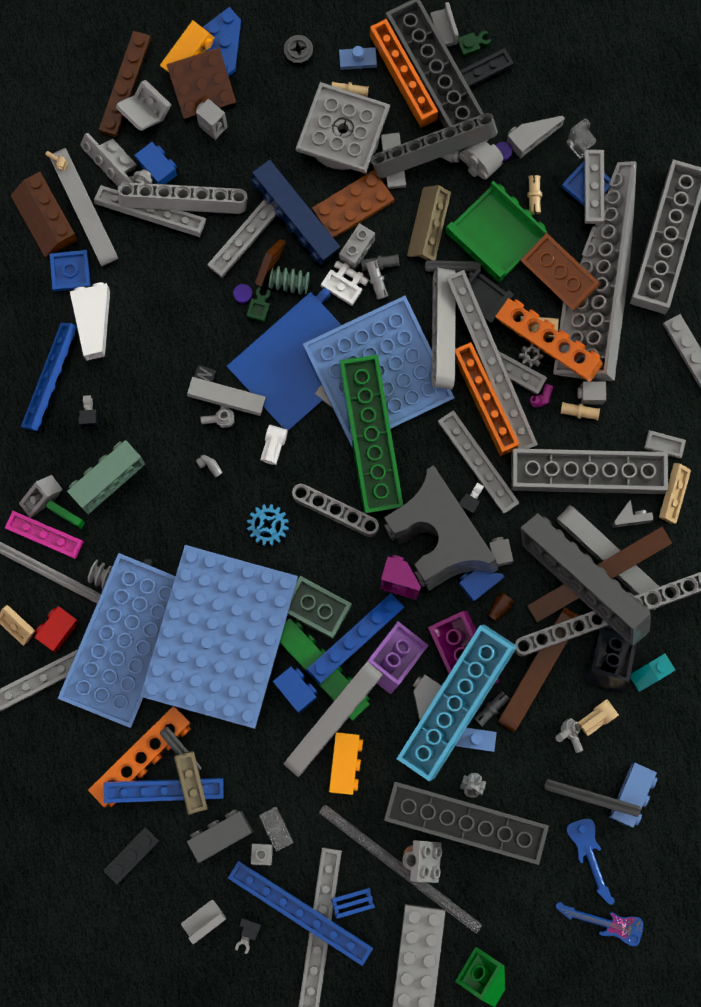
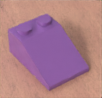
M400 622L396 623L367 661L383 674L377 684L390 694L398 687L429 646Z

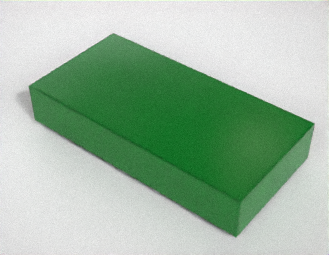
M51 500L47 503L46 506L50 511L76 527L82 528L85 524L82 519Z

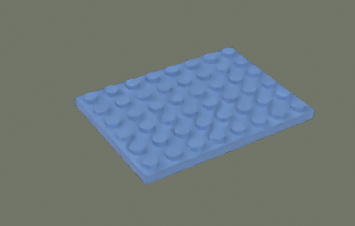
M185 545L140 697L255 729L298 576Z

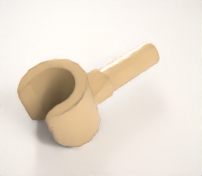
M49 151L45 153L46 156L56 161V168L63 171L66 170L68 162L64 157L55 156Z

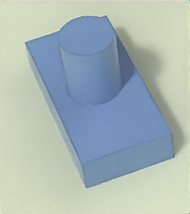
M356 46L353 49L339 50L340 70L377 68L376 47L362 48Z
M466 728L455 746L494 752L497 732Z

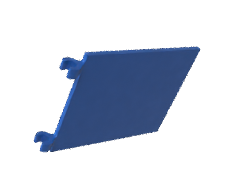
M326 288L317 296L310 292L227 365L228 369L250 393L266 397L263 407L283 429L288 431L323 401L315 394L321 386V382L302 344L341 326L322 304L331 296Z

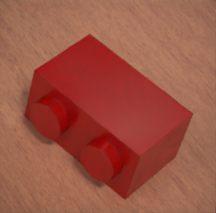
M59 606L49 612L47 616L49 619L45 624L42 623L35 632V638L55 653L79 624L77 619Z

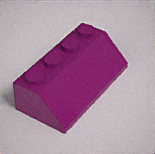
M392 555V558L387 557L381 578L380 590L417 600L421 586L408 563L403 561L404 558Z
M462 611L428 627L449 674L476 632L468 611ZM497 678V680H496V682H495L494 684H497V683L500 682L498 678Z

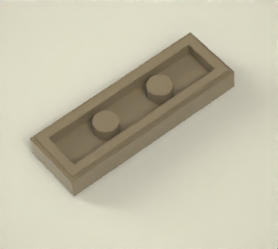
M194 751L175 755L174 759L188 815L207 810Z

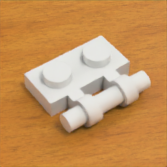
M337 261L334 267L339 270L338 273L330 270L321 283V287L323 289L326 288L330 293L353 306L362 292V288L357 285L361 283L366 286L369 279L364 277L363 273H357L351 269L350 265ZM347 274L348 276L353 278L352 282H350L343 276Z

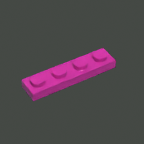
M12 511L5 526V529L74 559H76L83 544V541L15 511Z

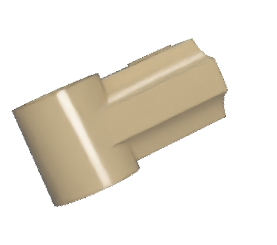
M608 699L593 709L594 711L578 722L581 730L587 736L619 715Z

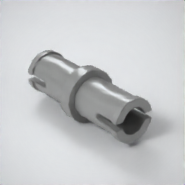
M377 260L365 263L371 278L369 281L370 284H373L376 298L381 299L389 296L383 282L384 276H381Z

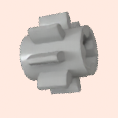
M531 344L529 348L525 346L522 348L523 353L519 354L518 358L522 359L523 365L531 368L534 364L537 367L539 366V360L543 358V355L539 354V348H535Z
M470 773L468 777L464 775L460 789L464 790L466 796L475 798L478 795H483L486 782L482 781V776L479 774Z

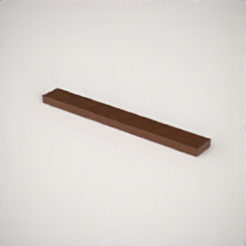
M660 527L597 564V566H601L612 579L669 546L672 542L663 527ZM563 584L527 606L536 621L539 622L579 597Z

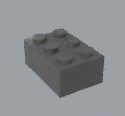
M233 810L225 815L226 819L224 821L216 820L207 825L208 830L204 832L198 830L190 835L191 839L187 843L198 863L253 833L242 811L237 812V810Z

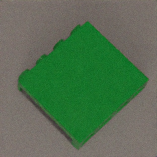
M494 181L491 183V187L454 223L451 222L446 226V234L475 261L480 262V266L498 283L521 262V259L547 233L543 223L537 222L529 210L523 209L515 197H510L506 193L505 188Z

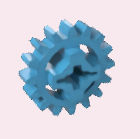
M264 504L262 510L256 507L257 513H250L253 519L247 520V523L251 525L247 528L248 531H253L250 537H257V544L263 541V546H266L267 542H270V545L273 546V541L275 540L281 543L280 537H286L283 532L289 530L285 526V524L289 523L288 519H283L286 516L285 512L280 514L281 509L278 507L274 510L272 504L269 508H266ZM271 513L274 514V516L270 517L266 516L265 514ZM259 518L260 525L255 529L256 521ZM281 522V528L277 533L276 526ZM264 523H272V528L268 529L267 527H265ZM263 534H268V535H270L271 537L266 538V537H263L262 535H263Z

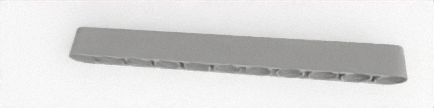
M701 572L634 597L640 605H645L649 610H653L701 592ZM684 582L691 584L692 590L690 592L683 588ZM666 589L673 591V598H668L665 595ZM648 595L655 598L656 602L654 605L647 602ZM592 611L520 637L514 644L518 646V643L523 641L527 643L528 650L523 652L517 647L515 653L519 656H526L609 626V624L602 618L600 625L594 624L592 616L599 615ZM574 622H580L583 625V630L580 632L576 631L573 627ZM557 628L564 631V638H558L555 635ZM538 635H543L546 638L545 645L538 644L536 640Z

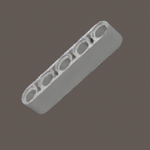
M298 484L293 488V499L298 504L367 537H373L378 533L379 524L375 518L307 485ZM304 490L307 494L304 498H298L296 496L297 491ZM316 498H321L324 503L321 506H315L313 501ZM334 506H338L341 509V512L337 515L330 512V509ZM354 514L358 517V521L350 523L347 520L348 516ZM373 523L376 528L373 531H367L365 525Z

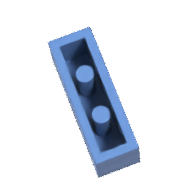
M632 763L617 799L638 805L641 809L646 807L650 798L648 792L650 788L653 789L658 779L655 777L657 772L637 763ZM612 810L609 818L634 828V825L639 824L642 814L636 817Z

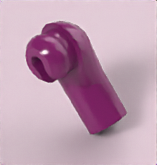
M545 384L542 394L533 395L530 398L531 405L539 408L548 404L554 387Z

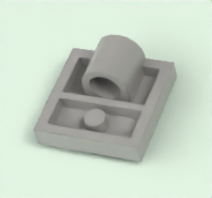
M413 840V851L407 852L403 856L404 867L411 870L410 881L439 882L442 842Z

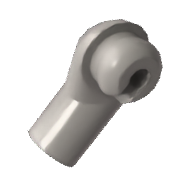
M201 455L196 460L200 468L207 465L214 477L223 473L217 462L206 455Z

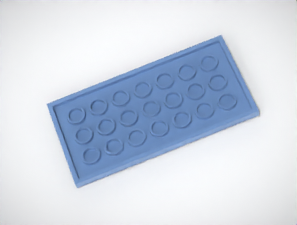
M118 553L58 699L131 728L143 700V697H140L176 576Z

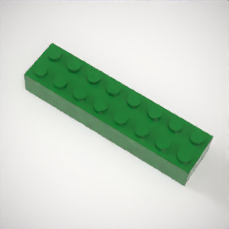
M378 354L340 360L339 369L363 512L366 514L400 508L403 506Z

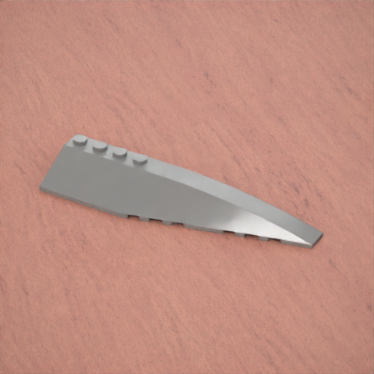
M635 161L617 163L609 183L611 187L604 196V223L595 224L592 227L582 253L583 258L580 265L600 285L575 311L564 302L562 307L559 331L563 330L570 335L569 339L573 342L578 340L586 346L584 349L588 352L593 350L601 356L600 360L603 365L593 377V381L615 380L632 244L636 186ZM564 345V346L561 348V352H562V353L568 352L569 349H570V346H569V345ZM585 356L577 357L576 363L584 362ZM555 360L554 375L583 379Z

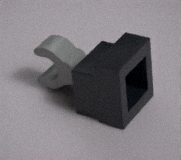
M91 395L83 396L84 410L79 411V425L81 429L99 428L98 413L96 409L92 410L93 400Z
M243 916L240 926L243 927L242 939L236 944L235 949L238 950L239 945L244 944L246 946L245 954H247L250 950L249 941L250 939L256 940L262 923Z

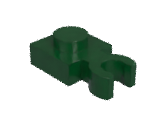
M482 31L477 37L474 32L459 37L457 44L462 56L465 57L480 52V46L488 47L491 44V39L487 41L482 39L488 35V32Z
M258 287L256 290L257 300L251 298L246 317L265 323L270 303L265 301L270 298L271 293L270 290H267V294L262 296L260 295L261 288Z

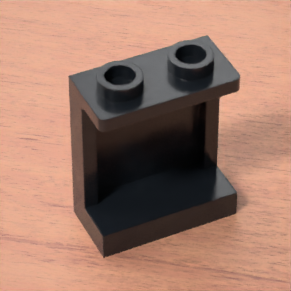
M478 268L475 272L472 270L467 278L487 326L490 328L497 320L495 316L508 298L513 300L514 294L509 290L505 292L481 273V269Z

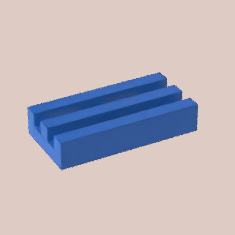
M370 888L332 898L331 902L335 918L338 919L375 908ZM366 894L365 898L337 906V901ZM368 901L366 906L339 913V909Z

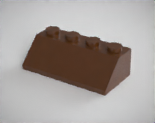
M41 172L23 180L11 194V197L44 257L47 258L51 253H57L78 242L75 233Z

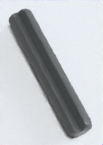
M427 260L425 262V271L434 272L435 268L438 267L455 270V272L462 270L465 272L473 270L475 272L478 268L480 269V262Z
M168 727L160 731V735L177 755L189 752ZM196 761L197 767H198V771H200V770H201V766H200L199 763Z

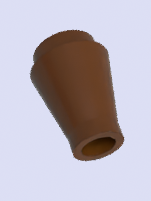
M503 592L500 595L497 594L488 616L498 621L513 606L514 600Z

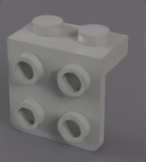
M146 80L140 83L134 96L120 101L116 105L121 114L139 130H144L163 121L171 107V104Z

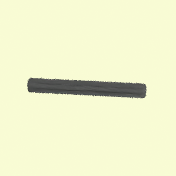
M549 779L545 782L544 789L636 817H639L641 807L635 804Z

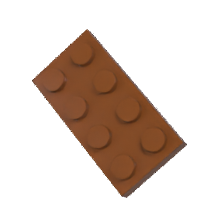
M375 170L312 207V211L335 239L393 203L394 198L382 180L376 175Z
M547 233L521 259V262L573 311L600 285L584 267Z

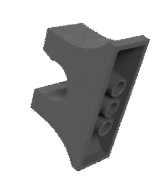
M434 465L427 469L425 481L418 493L405 505L384 517L387 523L384 525L392 541L396 539L399 544L410 541L422 533L433 534L439 539L436 548L431 553L423 555L415 564L417 571L414 573L422 587L426 586L429 591L449 578L461 573L484 571L493 574L498 570L495 557Z

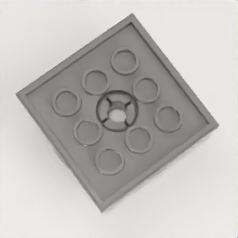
M320 82L297 143L296 151L313 156L330 168L339 170L353 169L366 174L371 158L378 147L380 134L389 112L390 104ZM346 130L347 132L341 135L339 131Z

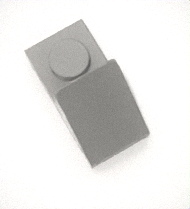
M630 500L612 523V528L651 523L653 521L652 512L647 513L646 510L636 511L635 515H633Z

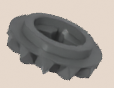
M295 35L286 41L284 54L293 63L302 64L304 61H308L313 54V45L307 37ZM296 44H298V47H300V49H304L301 50L300 55L297 53V51H295L297 47Z

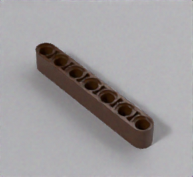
M564 607L554 625L579 615ZM574 622V629L577 626L578 622ZM557 628L555 630V635L558 638H564L565 633L562 629ZM567 641L537 652L501 714L498 723L513 732L516 731Z

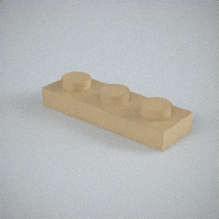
M674 463L668 483V491L665 493L659 518L670 524L677 523L691 472L690 469L679 463Z

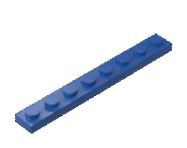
M241 861L237 862L228 879L360 965H364L372 952V946Z

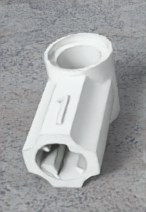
M269 425L261 461L277 465L281 448L284 446L287 438V429Z

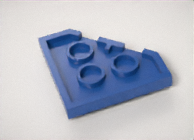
M230 7L202 27L215 37L212 46L205 50V52L220 48L228 77L236 71L241 19Z

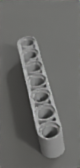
M66 148L52 153L55 156L64 157L68 162L66 170L63 171L56 168V161L51 159L101 266L119 259Z
M126 182L118 186V202L121 206L128 208L240 214L245 212L247 208V193L242 189Z
M436 267L433 274L431 384L435 388L451 390L455 382L456 300L446 277L456 272L455 270Z
M569 505L557 517L556 521L600 563L620 551L574 507ZM637 565L616 576L635 595L659 587ZM651 595L647 596V602L654 605L656 602L655 598Z
M367 662L284 762V765L299 777L381 679L383 674Z

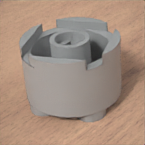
M488 140L469 146L459 154L460 159L469 167V173L474 177L478 175L484 180L489 178L503 164L502 161L504 160L500 150L494 144L489 145L487 143Z

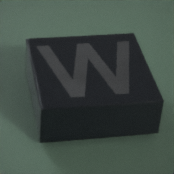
M198 365L194 377L213 382L217 371Z

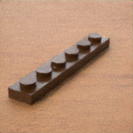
M133 31L99 127L100 133L113 137L118 136L124 115L116 108L118 102L132 96L151 42L150 35Z

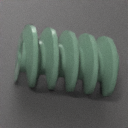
M277 266L275 271L273 268L271 270L269 288L272 289L276 284L277 290H280L283 286L285 292L290 287L291 293L298 289V294L301 295L304 290L306 294L309 285V272L302 276V270H300L295 275V270L292 269L289 274L287 267L281 272L280 266Z

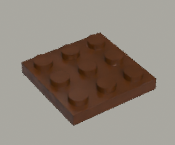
M220 48L166 64L184 119L195 116L199 104L205 103L207 99L211 100L219 108L236 103Z

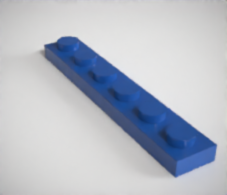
M72 323L60 324L22 422V428L37 431L41 425L42 416L48 407L51 393L55 389V383L58 375L61 373L62 364L68 355L70 343L75 337L76 325Z
M390 593L306 671L320 685L393 619L404 606Z
M200 778L205 799H223V778ZM179 779L104 782V803L184 800Z

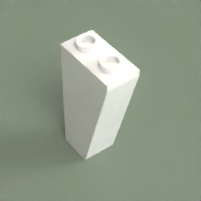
M95 283L92 287L88 288L77 287L74 291H70L83 356L86 360L104 357L110 300L109 287L107 283Z

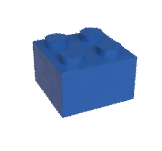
M291 666L273 682L300 714L317 700L315 696L317 691L310 683L308 685L305 684L303 681L305 676L298 668L294 670Z

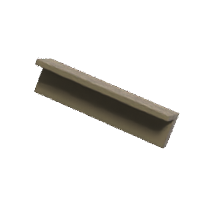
M440 185L424 187L422 190L407 253L408 257L419 256L425 260H436L451 195L450 191Z

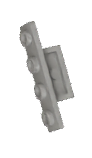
M89 133L84 134L80 144L81 147L117 186L126 182L134 183L126 174L135 170L137 164L114 139L99 145Z

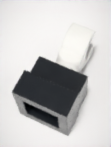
M479 483L476 484L471 494L466 493L459 503L466 515L470 517L473 516L480 503L477 498L484 486Z

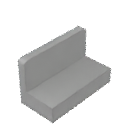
M447 2L444 9L430 13V18L446 47L458 43V31L450 4Z
M211 900L183 921L181 925L189 935L191 943L195 944L227 918L215 901Z

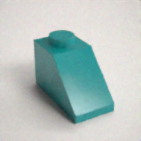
M663 654L631 673L630 679L638 692L674 672L675 668L666 654Z

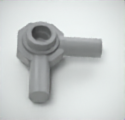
M147 170L136 171L134 176H129L134 183L153 184L152 175Z
M221 406L216 415L201 417V423H216L221 428L230 427L234 423V412L228 409V407Z
M572 718L566 719L561 725V732L556 735V740L562 742L567 737L571 739L576 753L583 751L578 738V733L580 732L579 723L575 722Z

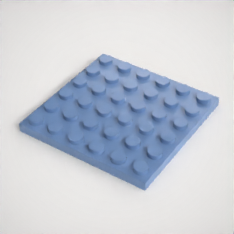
M406 296L302 344L351 447L353 446L339 369L340 360L378 354L390 429L454 399L450 389L432 387V350Z

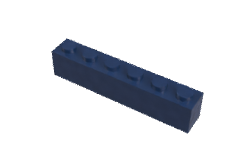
M271 160L252 172L250 179L254 188L262 192L264 200L275 208L276 215L280 219L283 218L287 223L288 230L296 234L301 246L309 250L310 256L315 262L322 265L339 251V244Z

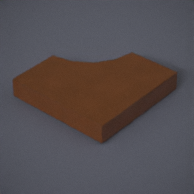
M278 240L266 252L255 284L262 286L268 280L272 268H274L282 255L286 241Z

